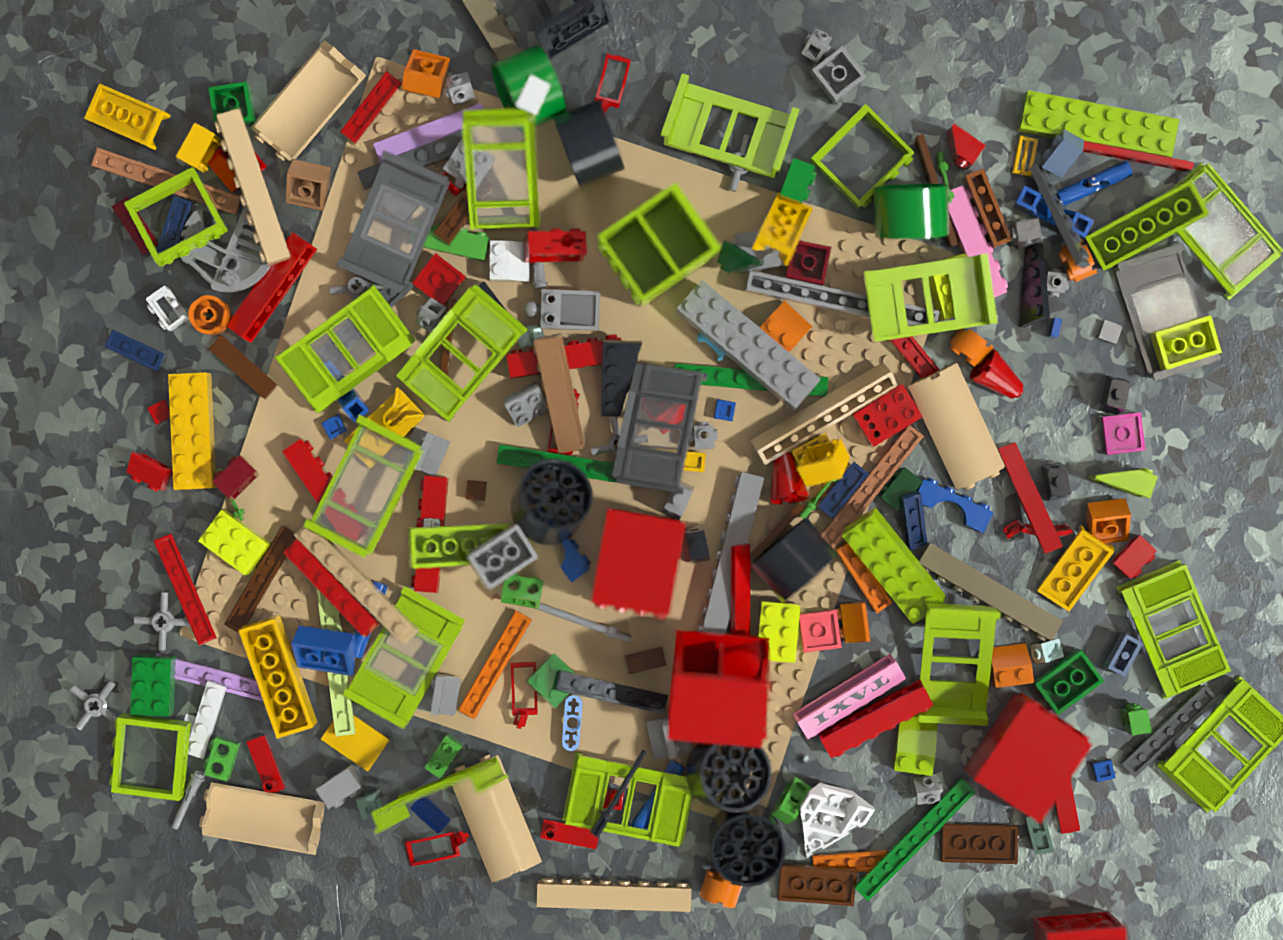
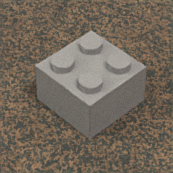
M843 46L813 68L810 73L833 104L866 78V75Z
M352 763L322 783L316 791L328 809L332 806L336 809L345 803L347 796L352 798L363 790L362 786L365 780Z

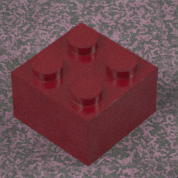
M799 240L788 262L785 278L823 286L832 247Z
M241 455L231 458L227 463L229 466L224 471L219 470L213 476L215 480L212 483L231 502L259 476L258 472Z

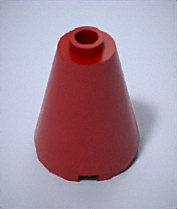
M995 349L991 350L981 365L976 364L971 370L970 378L974 382L1010 399L1020 397L1024 391V384Z
M786 452L774 459L770 494L771 504L783 505L782 502L793 504L804 501L807 497L809 498L793 454Z

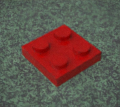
M435 253L412 284L430 298L445 306L448 299L452 297L466 276Z

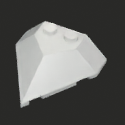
M823 783L816 785L808 792L800 805L806 858L813 855L812 852L821 847L824 849L849 834L848 831L856 826L860 828L865 825L875 811L874 807L851 790Z

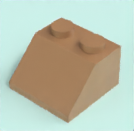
M293 159L287 172L286 203L323 211L330 184L331 167Z

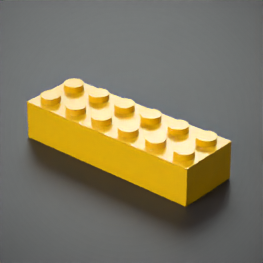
M211 373L168 374L174 490L217 488L212 483L215 480L213 476L216 471Z
M280 614L244 625L239 629V633L276 738L313 728L317 723V719L301 673L297 667Z

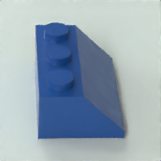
M311 626L298 627L291 643L298 668L353 676L357 649L354 634L313 628Z

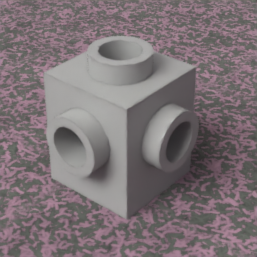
M815 29L812 35L808 33L803 44L806 46L801 54L818 63L823 55L827 56L832 48L829 45L832 37L828 36L824 31Z
M468 72L446 78L447 86L444 87L447 98L451 97L453 105L475 98Z
M1051 269V272H1046L1048 296L1059 297V295L1065 293V290L1068 291L1070 280L1067 279L1068 274L1062 273L1063 270ZM1054 279L1059 280L1058 286L1054 284Z
M430 298L425 305L419 307L416 312L418 318L415 323L432 333L442 321L447 307Z
M697 422L698 426H694V430H691L690 435L695 449H714V441H718L717 429H714L713 425H709V422ZM701 432L707 433L706 439L701 438Z
M936 774L913 778V789L917 805L940 801V793H943L941 781H937Z

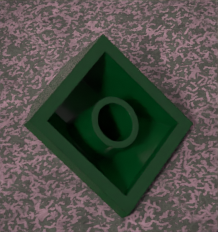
M725 240L722 243L717 263L721 264L720 269L729 274L731 271L738 273L760 267L765 263L737 245Z

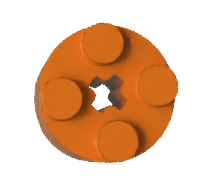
M1067 245L1060 247V251L1057 254L1061 264L1065 263L1067 266L1065 271L1068 274L1067 278L1075 283L1097 274L1096 269L1092 270V265L1095 264L1086 245H1083L1082 248H1085L1089 254L1088 261L1090 265L1084 269L1076 265Z
M204 295L191 304L188 316L192 326L197 331L207 335H218L228 328L226 325L230 321L231 310L229 305L222 299L211 295ZM207 313H208V314H210V313L214 314V315H213V318H212V317H211V318H208V317H207Z
M964 328L959 329L949 342L952 345L949 349L958 355L963 353L967 356L965 360L973 366H976V364L981 365L994 347L992 345L987 347L986 340L971 329L967 332Z
M707 869L700 890V897L713 904L718 902L723 903V907L735 908L742 886L732 884L724 879L719 872Z

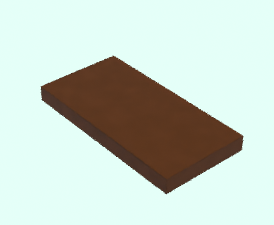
M945 823L941 827L940 861L950 863L1018 864L1019 826L1007 824Z
M783 863L779 872L777 901L854 906L856 890L854 886L857 881V868Z

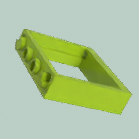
M865 104L810 161L859 209L861 206L865 208L872 201L870 197L874 194V187L884 186L888 179L892 181L900 173L898 169L902 165L906 167L913 160L911 156L915 152ZM866 117L904 156L859 200L821 160Z
M194 167L124 203L154 261L159 267L166 264L170 265L174 259L187 256L191 250L206 246L208 241L219 239L221 235L228 231ZM195 182L217 224L158 254L137 212Z
M122 713L115 719L114 730H116V737H114L112 748L115 749V752L111 759L113 774H111L109 779V785L112 786L111 792L180 801L185 794L191 722L130 715L127 713ZM126 724L178 731L173 790L121 784Z

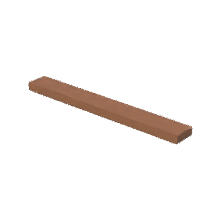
M98 147L91 163L93 167L151 187H155L176 176V174ZM195 182L173 193L174 195L207 205ZM204 184L218 210L237 216L241 205L240 196Z
M911 425L903 430L822 531L821 535L833 548L843 538L844 528L861 516L924 437Z

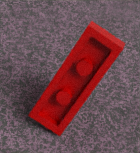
M266 734L247 741L246 743L263 784V790L268 793H276L285 789L286 786Z
M544 818L540 835L541 839L592 849L597 848L599 837L591 834V829Z

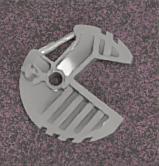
M246 206L242 210L227 249H223L208 241L206 246L195 248L187 256L181 257L182 261L190 264L216 292L229 293L247 289L262 279L271 267V265L267 266L266 262L261 261L259 255L261 247L259 243L256 244L252 233L255 230L253 225L248 223L246 214L249 212ZM203 210L195 211L186 222L185 227L188 228L183 230L181 234L184 240L205 230ZM194 261H200L217 269L214 278L201 269ZM235 261V267L228 269L229 263Z

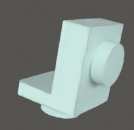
M536 325L526 326L527 332L518 339L519 347L533 346L534 341L538 337L545 336L543 330Z

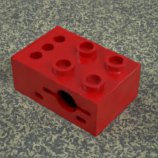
M553 228L550 231H528L523 240L524 263L582 262L587 255L586 231H581L580 228H571L569 231H562L560 228Z
M903 384L851 415L871 448L923 417ZM864 415H867V416H868V420H867V421H865V420L863 419V416H864ZM875 431L878 432V437H874L873 433Z

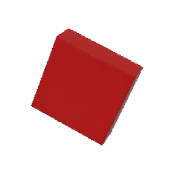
M166 399L147 408L156 425L170 419V407Z
M607 788L603 808L608 807L617 789ZM624 792L613 809L622 810Z

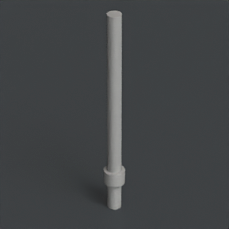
M540 603L539 609H537L607 634V637L612 639L615 637L629 642L631 638L630 634L618 631L616 627H607Z

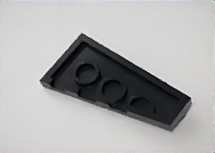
M1035 243L1026 247L1024 252L1019 327L1024 328L1050 318L1043 243Z
M603 340L601 416H621L642 341Z

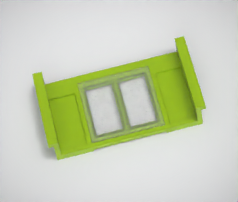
M373 285L365 293L274 358L315 412L319 413L412 346V343L416 340L376 286Z
M1177 560L1116 586L1118 594L1123 595L1163 689L1160 693L1164 700L1231 671L1186 564H1181L1180 560Z
M406 586L402 589V595L396 606L420 631L407 644H404L383 626L349 688H346L343 693L347 698L402 729L411 720L465 622L463 618Z
M1238 676L1234 681L1237 685L1174 754L1166 762L1161 760L1156 765L1207 813L1210 810L1216 813L1245 779L1283 740V715L1241 676Z

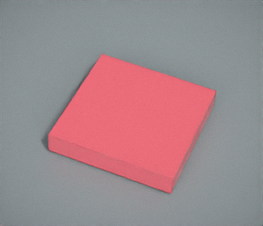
M837 609L800 614L799 625L803 653L842 648Z

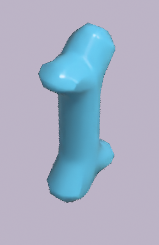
M702 334L697 335L698 342H705L717 353L718 361L727 356Z

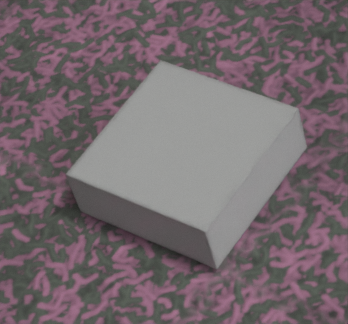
M1103 320L1097 338L1116 345L1123 326Z

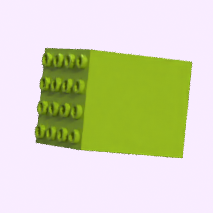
M676 182L598 235L597 242L598 250L604 258L608 257L609 266L613 272L620 274L621 284L626 290L628 288L631 290L632 300L637 306L640 304L642 308L719 255L721 249Z

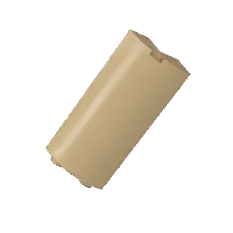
M324 40L251 126V129L256 133L254 137L261 143L266 141L277 150L275 154L281 160L287 159L292 163L293 159L300 155L366 75Z
M957 363L944 367L934 374L919 379L908 386L956 490L961 488L965 490L971 489L976 486V482L988 476L993 478L1000 474L999 470L1003 469L1005 465Z
M490 754L485 755L479 758L480 762L476 764H479L496 756L490 757ZM496 755L501 766V769L503 771V774L505 775L506 773L500 761V758L498 755ZM461 765L459 767L454 768V773L469 767ZM470 777L452 784L491 882L510 877L514 873L522 872L542 862L508 778L476 794Z
M212 782L209 789L205 790L204 801H206L207 810L205 816H201L199 827H202V835L316 855L321 834V823L324 816V802Z

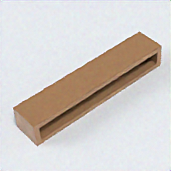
M562 334L538 337L534 341L533 350L539 361L537 368L538 372L542 375V390L546 393L545 405L551 416L549 423L551 429L554 430V446L558 449V453L581 450L585 446Z

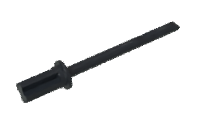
M644 749L634 762L605 812L599 811V817L590 830V833L594 836L599 837L608 821L613 819L610 813L646 756L647 751Z

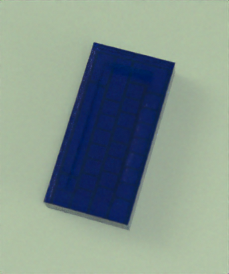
M426 795L419 797L410 807L437 834L451 820Z

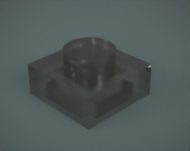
M533 787L515 795L522 813L541 805Z

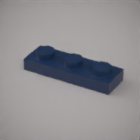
M173 196L157 252L162 253L182 241L181 234L186 228L185 224L189 219L193 202Z
M112 330L105 345L106 348L155 371H159L166 356L165 353L115 330Z
M853 462L817 507L833 519L869 473Z
M915 491L900 496L907 547L912 550L927 545L921 493Z

